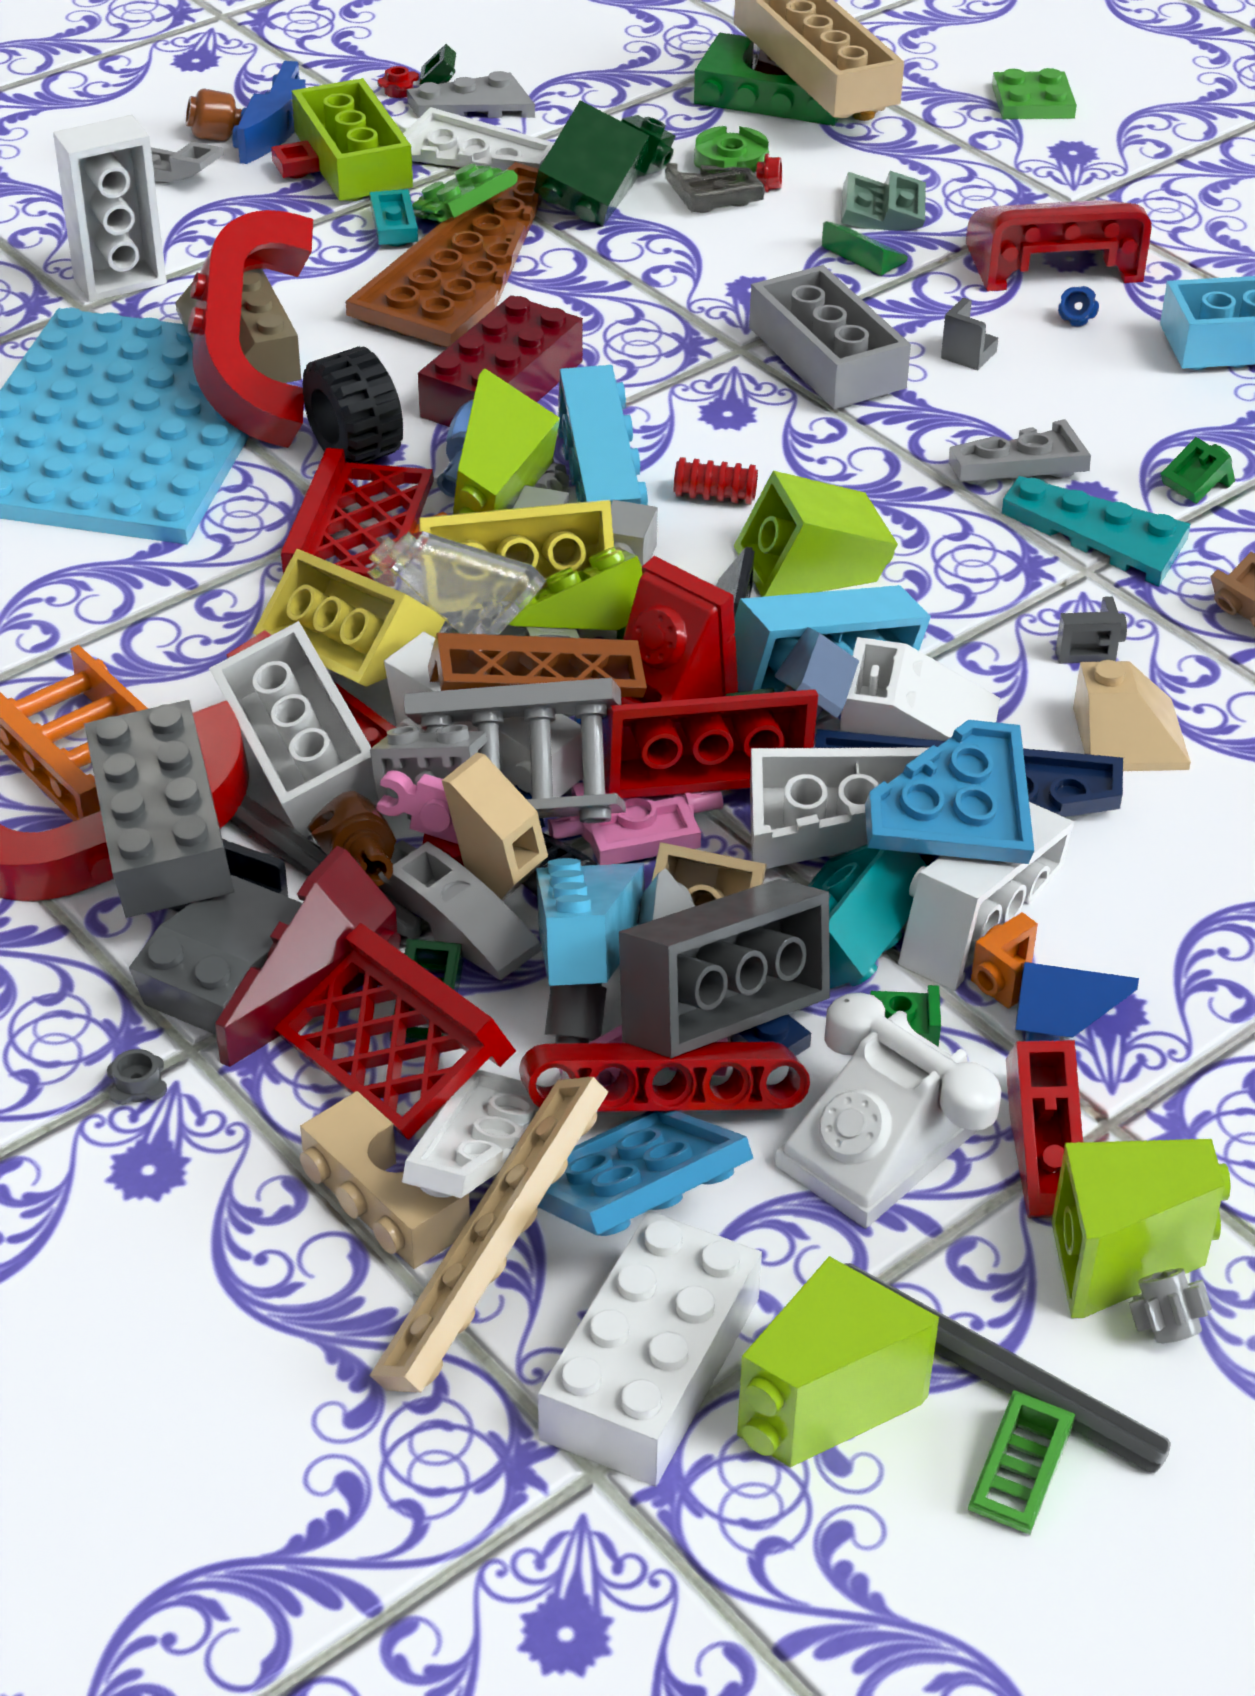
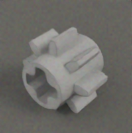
M1176 1268L1148 1275L1138 1281L1142 1294L1133 1296V1301L1128 1302L1138 1332L1152 1328L1156 1342L1160 1344L1184 1340L1202 1332L1199 1318L1208 1316L1207 1311L1212 1309L1203 1280L1188 1284L1184 1269Z

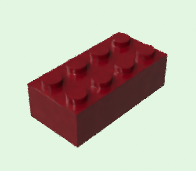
M510 295L418 372L420 417L450 427L458 409L474 399L479 374L484 368L535 402H538L559 383L560 369L575 368L583 362V318L566 313L560 308H550L531 302L522 296Z

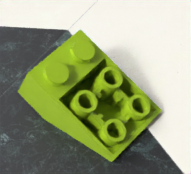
M611 547L589 558L591 566L579 572L577 570L573 571L569 567L547 577L545 581L548 586L533 593L532 591L529 592L528 588H524L506 596L501 600L504 607L496 610L495 613L504 624L511 626L619 630L627 626L639 579L642 576V565L637 555L625 550L621 551V549L616 551L615 547Z

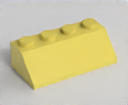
M610 500L420 517L419 563L423 604L437 613L504 607L501 600L514 592L528 588L529 592L532 591L534 593L547 587L545 579L561 570L571 567L573 571L577 570L579 572L591 566L589 561L591 556L614 547Z
M296 549L253 634L257 635L266 630L273 635L299 621L326 669L367 687L387 678L384 665L385 659L422 632H426L435 638L446 618L403 592Z

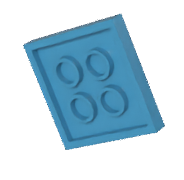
M647 1111L576 1145L567 1158L568 1165L565 1172L555 1183L550 1185L537 1207L594 1235L609 1236L625 1230L631 1224L630 1219L650 1209L661 1210L676 1205L683 1199V1193L701 1184H716L730 1178L734 1174V1168L754 1158L748 1138L745 1135L679 1111Z

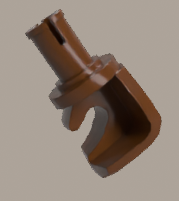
M356 791L343 792L329 802L307 826V829L325 854L329 855L336 846H339L350 853L377 886L385 884L379 876L381 871L388 880L391 878L393 873L391 859L397 839L387 820L376 810V806L368 798Z

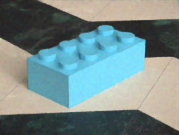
M1255 276L1167 281L1160 326L1182 369L1202 370L1207 367L1218 366L1242 368L1255 364Z

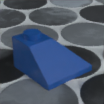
M1024 962L1015 1030L1026 1031L1025 1041H1060V1036L1073 1038L1138 990L1139 978Z

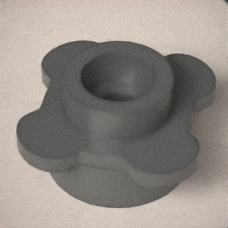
M132 1049L119 1054L107 1067V1075L113 1080V1087L109 1091L111 1101L124 1105L130 1101L142 1102L147 1099L157 1100L163 1097L167 1092V1084L161 1080L160 1073L164 1070L163 1059L143 1049Z

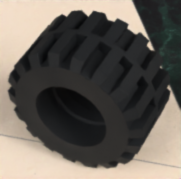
M358 346L309 362L306 365L302 382L305 411L313 434L324 452L326 448L344 449L345 462L363 464L399 450L403 440L401 404L389 373L373 352L371 353L364 346Z

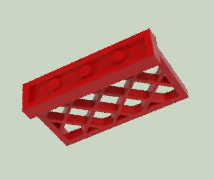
M326 448L281 550L283 574L296 549H300L324 560L336 556L341 561L334 564L383 585L394 587L434 482L433 469L345 462L344 449ZM353 479L372 481L360 487H356L352 483ZM404 483L418 484L403 491L397 487ZM382 492L389 495L376 502L370 499V497ZM355 503L361 506V508L349 513L342 510ZM401 506L406 510L393 517L386 513ZM371 518H375L378 523L366 528L359 525V523ZM345 529L351 533L337 540L330 536ZM389 533L396 536V538L382 544L376 540ZM362 544L368 548L355 555L348 552V550ZM380 559L387 565L386 569L365 567Z
M360 923L345 937L354 950L274 1029L282 1039L349 1093L352 1094L358 1091L394 1124L396 1131L409 1140L488 1059L501 1067L516 1050L491 1016L367 926ZM359 972L365 975L363 991L342 995L343 988ZM396 1000L394 1015L373 1019L375 1004ZM360 1008L358 1023L337 1027L339 1012ZM324 1016L322 1031L305 1035L298 1034L312 1018ZM429 1024L427 1040L405 1044L407 1028ZM392 1032L390 1048L369 1052L371 1036ZM356 1040L354 1056L333 1060L335 1044ZM457 1049L466 1051L452 1067L438 1070L440 1053ZM425 1057L423 1073L401 1078L403 1061ZM388 1065L386 1081L364 1086L366 1069ZM421 1090L420 1099L403 1117L398 1114V1096Z

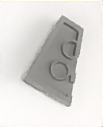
M495 71L484 77H459L454 82L442 84L423 83L418 88L407 89V102L418 119L430 107L466 117L468 112H479L488 114V118H502V111H522V118H535V103L511 72Z
M1066 419L1052 422V430L1037 433V429L1030 427L1019 430V437L1017 439L1008 441L1007 439L993 436L949 448V465L959 481L974 485L984 484L989 479L1008 478L1016 481L1018 476L1031 478L1032 476L1049 474L1055 477H1070L1074 472L1090 471L1091 454Z

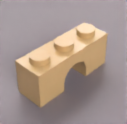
M358 1091L300 1125L303 1152L300 1153V1162L305 1173L316 1184L324 1183L337 1196L341 1207L351 1218L356 1219L359 1217L373 1230L376 1239L385 1251L390 1254L397 1253L413 1269H416L455 1242L470 1218L469 1193L462 1198L455 1196L434 1197L424 1193L420 1187L402 1183L404 1172L394 1173L385 1171L396 1164L394 1124Z

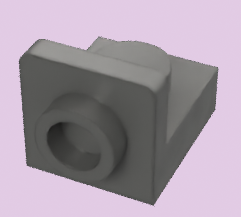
M1113 596L1102 597L1100 612L1060 614L1055 651L1059 664L1100 662L1103 660L1116 661L1119 642H1125L1127 621L1124 613H1118Z

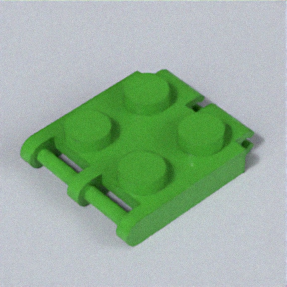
M466 165L458 169L454 173L456 178L445 184L442 181L436 182L422 190L423 196L419 197V200L412 204L414 210L421 211L420 213H415V217L443 222L451 217L455 218L515 185L518 176L513 170L507 169L502 171L499 168H491V166Z

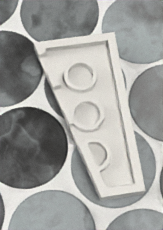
M432 107L403 133L411 144L412 161L455 167L476 164V166L499 168L502 171L515 162L539 169L554 142Z

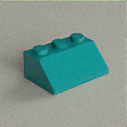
M866 844L829 859L808 884L809 887L829 892L830 989L849 983L851 986H857L865 982L876 972L878 966L875 962L880 955L893 947L901 939L903 934L900 929L909 919L914 898L909 895L912 879L922 866L927 867L918 853L871 849Z

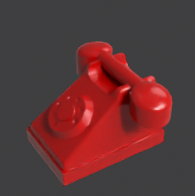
M656 556L648 560L642 566V576L639 579L623 640H638L647 689L643 698L621 697V705L724 697L726 694L738 692L736 639L733 635L735 633L733 594Z

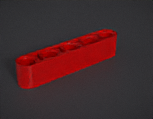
M713 1042L673 1058L628 1043L541 1044L528 1050L521 1059L519 1066L520 1079L530 1098L539 1108L554 1085L548 1087L536 1085L537 1079L542 1072L550 1068L563 1070L559 1080L594 1077L596 1079L598 1074L606 1068H619V1076L615 1082L608 1086H603L608 1091V1094L597 1112L787 1109L802 1102L808 1094L810 1087L809 1073L804 1065L789 1048L775 1042ZM726 1066L733 1067L732 1074L726 1082L720 1085H710L711 1076L716 1070ZM780 1066L789 1067L788 1073L782 1081L777 1084H767L768 1076L772 1070ZM666 1067L677 1068L674 1078L669 1083L661 1086L652 1085L654 1076L658 1071Z

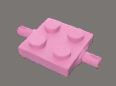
M583 782L575 784L572 787V796H583ZM717 790L624 798L626 813H612L611 821L582 823L579 816H569L555 819L550 818L547 824L549 835L555 839L582 835L591 844L599 865L619 864L657 856L660 842L691 849L701 848V831L694 818V814L723 809V796L721 791Z

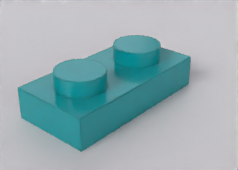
M409 189L370 192V206L379 245L387 244L399 247L407 243L418 242V227Z

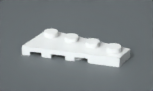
M478 1069L447 1101L405 1161L402 1183L420 1187L424 1193L434 1197L455 1196L462 1198L497 1174L539 1110V1107L530 1098L522 1081Z

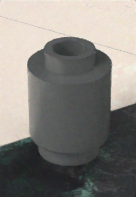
M602 983L550 986L544 1035L555 1037V1043H589V1041L599 1038L602 1034L607 988L603 987Z

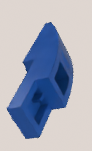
M284 61L278 74L273 75L271 90L266 91L265 94H253L247 108L242 109L241 121L239 125L234 126L232 134L233 147L239 149L240 164H248L271 152V147L283 144L295 133L291 90L306 88L305 79H300L299 62Z

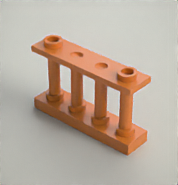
M80 645L70 648L74 675L18 700L13 698L7 699L0 692V749L73 821L101 811L94 776L92 774L86 775L80 769L91 763L88 742L69 751L65 748L59 749L54 742L84 729V723L148 709L109 673L102 660L94 659ZM80 693H83L92 701V703L42 726L37 722L33 724L28 719V717Z

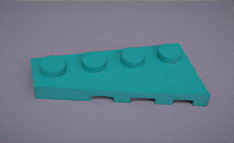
M1018 476L1003 498L1001 512L1049 536L1057 533L1068 536L1072 547L1085 553L1094 548L1110 556L1109 564L1127 571L1131 566L1146 573L1145 581L1158 587L1185 545L1191 525L1166 514H1154L1133 508L1123 502L1104 500L1090 496L1081 490H1069L1047 484L1038 478Z

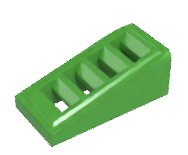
M1013 1390L969 1502L968 1510L1031 1535L1072 1431L1075 1414ZM1019 1427L1050 1439L1049 1447L1014 1434L1016 1428ZM1008 1447L1043 1460L1041 1468L1007 1455ZM1000 1467L1034 1480L1033 1489L998 1476ZM991 1488L1027 1501L1024 1512L988 1499Z

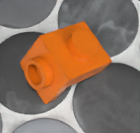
M1023 912L1004 924L993 926L985 936L978 939L975 943L971 981L983 993L992 996L1008 1009L1016 1005L1019 1000L1023 963H1032L1038 923Z

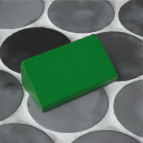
M829 221L823 223L822 247L880 276L907 262V255L849 227Z

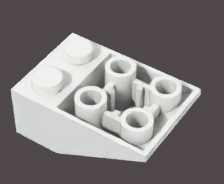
M857 637L853 657L858 659L859 663L843 711L841 712L840 731L946 741L952 737L954 730L968 719L987 722L997 721L1000 704L998 696L908 644Z

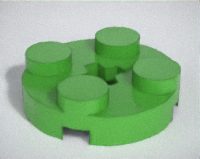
M727 126L713 127L697 135L694 148V165L711 173L719 174V179L724 182H738L741 180L742 175L756 172L757 162L764 161L765 154H769V141L764 134L748 127L739 126V133H727Z

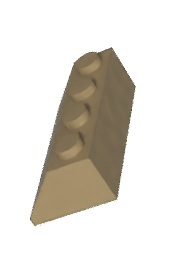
M253 269L244 272L239 333L243 354L256 370L268 378L283 383L302 380L298 334L263 269ZM191 283L175 302L176 311L193 344L194 334L188 332L190 314L193 307H196V299L190 297Z

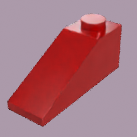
M1075 1040L1016 1041L1005 1060L1009 1114L1027 1217L1052 1218L1065 1143L1083 1142Z

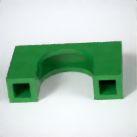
M719 32L695 69L694 104L835 126L839 119L834 118L789 75H771L753 70L754 42L747 36Z

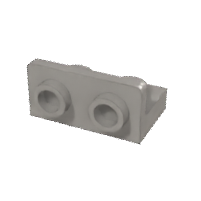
M462 724L444 726L433 733H419V729L416 726L397 727L387 731V736L370 749L377 801L379 802L384 795L398 798L394 790L380 786L381 779L388 771H399L406 774L415 785H417V782L424 774L444 779L487 743L486 731H468V726Z

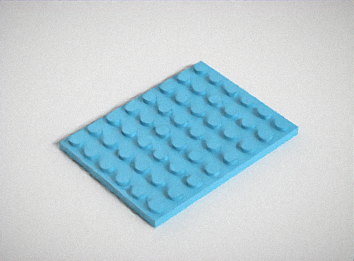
M72 307L58 308L0 389V519L188 545L247 442L249 435L226 421L212 407L201 391L193 368V344L183 324L164 322L151 317L143 319L124 317L112 312L103 314L85 312Z

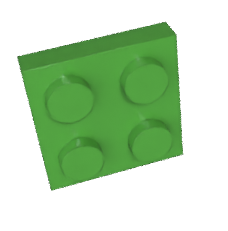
M1011 68L1004 72H993L992 88L1002 119H1075L1077 104L1065 71L1044 68L1036 72H1024L1020 69Z

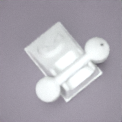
M860 992L845 994L835 999L827 1009L824 1037L827 1047L836 1053L853 1056L791 1134L786 1143L776 1150L775 1166L866 1229L974 1135L977 1130H984L994 1124L998 1118L1001 1087L998 1079L990 1069L976 1062H968L967 1053L963 1049H958L953 1055H950L917 1034L910 1027L905 1012L897 1011L887 1019L885 1018V1007L882 1002L874 995Z

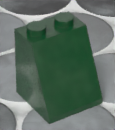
M580 100L538 169L534 192L540 194L549 203L559 204L575 212L582 220L594 222L603 227L637 180L649 135Z

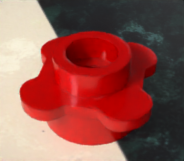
M394 66L385 70L384 77L379 78L377 84L379 87L384 88V93L387 96L404 98L407 97V89H412L413 82L419 80V74L414 71L409 72L403 66Z

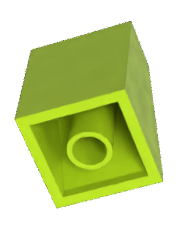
M485 368L479 374L459 462L453 514L513 509L524 486L533 487L552 465L560 417Z
M773 470L733 546L738 555L745 547H752L753 551H755L753 582L761 596L766 597L823 592L877 582L886 565L891 562L898 543L865 492Z
M1212 1139L1065 1143L1051 1224L1071 1318H1085L1141 1294L1138 1281L1148 1275L1176 1268L1184 1269L1185 1274L1206 1265L1211 1241L1219 1240L1220 1204L1221 1201L1229 1199L1231 1190L1228 1166L1225 1163L1219 1164Z
M829 1256L742 1355L737 1436L744 1439L755 1452L764 1456H772L791 1468L921 1406L929 1394L939 1317Z

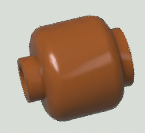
M200 89L195 96H189L185 125L191 127L193 135L197 138L227 141L231 137L234 126L239 125L241 121L242 109L236 108L234 96L230 93Z

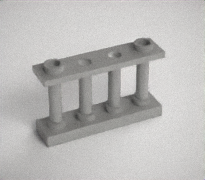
M612 678L404 694L405 715L417 725L421 724V729L426 730V733L436 732L441 727L453 725L452 722L472 721V725L478 727V731H486L487 743L478 750V753L485 754L499 770V726L504 724V718L524 717V722L529 723L532 799L526 800L537 810L539 819L579 816L582 823H604L611 821L612 813H626L625 801L617 793L605 794L602 718L607 717V710L611 705H621V688ZM576 713V718L581 719L584 795L553 798L550 722L555 721V714ZM407 814V818L411 820L412 815Z

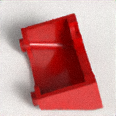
M1109 200L988 206L977 210L970 217L967 225L966 245L986 291L1007 290V279L1013 272L1018 269L1020 272L1029 270L1031 253L1104 249L1103 260L1107 267L1117 266L1119 268L1120 276L1124 283L1144 282L1152 223L1145 209L1140 205Z

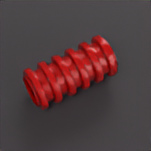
M680 457L679 461L676 462L673 491L676 497H682L683 493H687L692 499H696L697 495H703L704 500H710L711 496H716L717 501L723 502L725 498H731L732 503H738L739 499H744L745 504L751 505L752 501H755L758 469L753 464L749 465V469L742 468V463H735V467H729L728 462L724 461L721 462V466L714 465V460H708L707 464H701L700 459L696 458L691 463L687 462L686 457Z

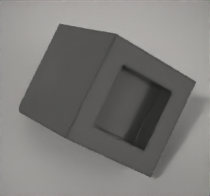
M962 298L945 314L941 358L979 370L997 352L999 337L987 334L984 322L970 318L972 300Z

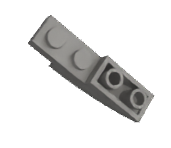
M403 840L394 845L391 859L393 864L392 876L388 880L381 871L379 876L385 884L378 886V888L403 907L429 922L436 941L462 944V952L465 959L499 980L516 971L522 964L542 951L540 941L517 915L481 880L448 854L428 841L419 848H415Z

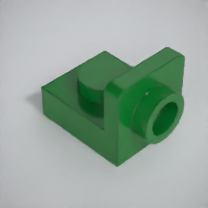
M1197 437L1160 473L1164 485L1195 504L1218 482L1229 488L1236 481L1230 454L1223 447L1217 444L1209 445Z

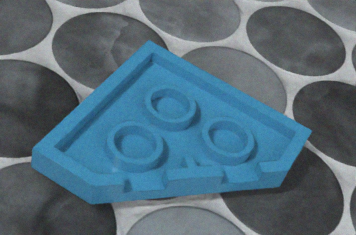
M968 719L957 727L952 737L940 746H931L905 765L903 773L889 783L883 781L872 789L865 803L867 847L871 849L1029 864L1035 850L1020 725Z

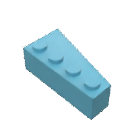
M612 364L560 369L558 417H560L558 435L559 438L564 439L563 454L565 460H569L570 479L572 485H576L577 502L610 500L612 503L613 500L648 505L646 484L637 480V475H640L638 448H630L629 443L633 441L632 419L630 415H623L622 411L626 407L624 383L616 382Z
M901 585L742 598L739 601L735 615V633L733 634L736 639L738 692L774 688L775 692H782L786 685L775 678L774 675L807 627L819 632L852 656L857 637L905 643L919 651L931 616Z
M562 858L548 861L547 868H536L538 927L549 986L607 983L620 965L619 931L638 925L641 896L645 892L644 863L581 866V861L578 859Z

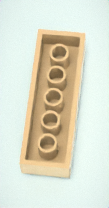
M735 0L734 25L834 118H848L854 113L864 111H882L888 106L901 104L904 61L834 0Z

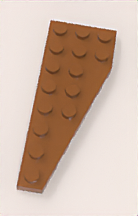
M517 162L513 163L507 169L516 172L518 180L515 185L459 216L451 217L441 222L345 301L346 315L362 320L369 325H378L397 331L404 336H413L432 342L439 347H449L497 307L543 199L540 194L534 192L538 168Z

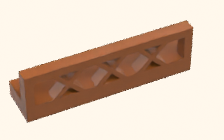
M437 633L428 663L430 682H440L441 691L612 678L621 688V697L643 698L647 689L638 640Z

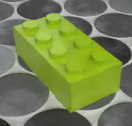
M364 78L291 90L294 131L300 141L308 140L318 155L320 172L339 201H358L364 196H370V192L413 188L411 144Z

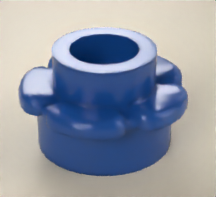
M1086 286L1070 287L1065 290L1061 295V303L1058 305L1060 317L1065 321L1068 320L1072 326L1086 325L1088 320L1095 318L1099 311V303L1095 300V292ZM1078 302L1083 305L1080 310L1075 309V304Z

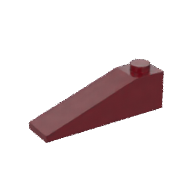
M336 846L306 878L297 892L299 900L304 902L289 925L279 921L270 935L273 944L262 969L251 967L217 1019L215 1028L221 1064L231 1067L280 1036L274 1028L354 950L345 937L360 923L367 926L399 950L401 937L397 933L395 906L346 849ZM359 972L343 988L342 995L349 994L362 986L365 975Z

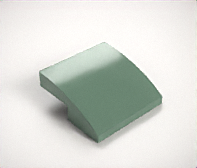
M890 170L885 183L848 171L843 183L841 223L865 229L893 231L923 227L925 222L926 182Z

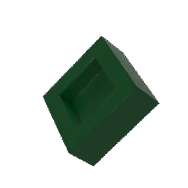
M448 44L443 45L421 66L420 85L423 83H448L456 72L454 68L456 52Z

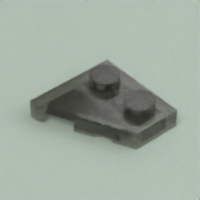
M678 163L665 164V179L691 212L707 213L714 208L731 205L741 207L749 204V202L764 199V185L750 168H721L718 166L701 165L699 174L679 172Z

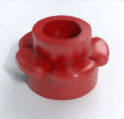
M765 154L764 161L757 162V185H764L765 192H769V189H781L783 177L781 157H770V154Z

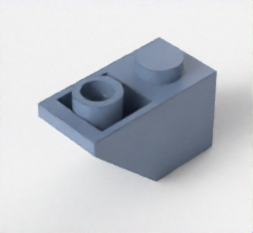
M807 627L774 677L786 685L782 692L816 689L818 693L816 717L818 718L824 710L838 718L843 711L859 660L819 632Z

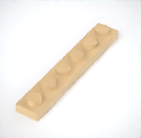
M594 1077L556 1081L369 1375L386 1391L421 1393L439 1375L443 1366L442 1359L454 1339L472 1322L475 1315L474 1307L488 1285L503 1272L507 1263V1254L519 1235L534 1222L538 1213L537 1206L550 1185L555 1183L565 1172L568 1165L567 1158L578 1140L595 1124L597 1110L607 1096L608 1091Z

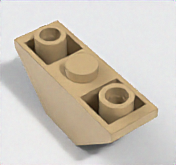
M476 752L442 780L464 867L503 901L548 857L537 810L485 754Z

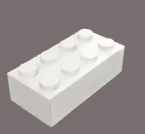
M133 114L53 131L73 277L88 301L92 302L167 284L150 136Z
M299 621L209 668L225 700L228 701L235 713L242 732L295 830L305 837L310 836L311 833L307 829L309 823L329 802L343 792L356 791L371 802L377 800L370 755L371 746Z
M648 1210L538 1392L539 1440L656 1487L759 1299L762 1251Z

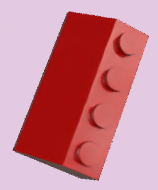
M816 689L611 705L607 710V717L602 718L605 791L607 794L617 793L624 799L750 788L751 748L814 747L818 693Z

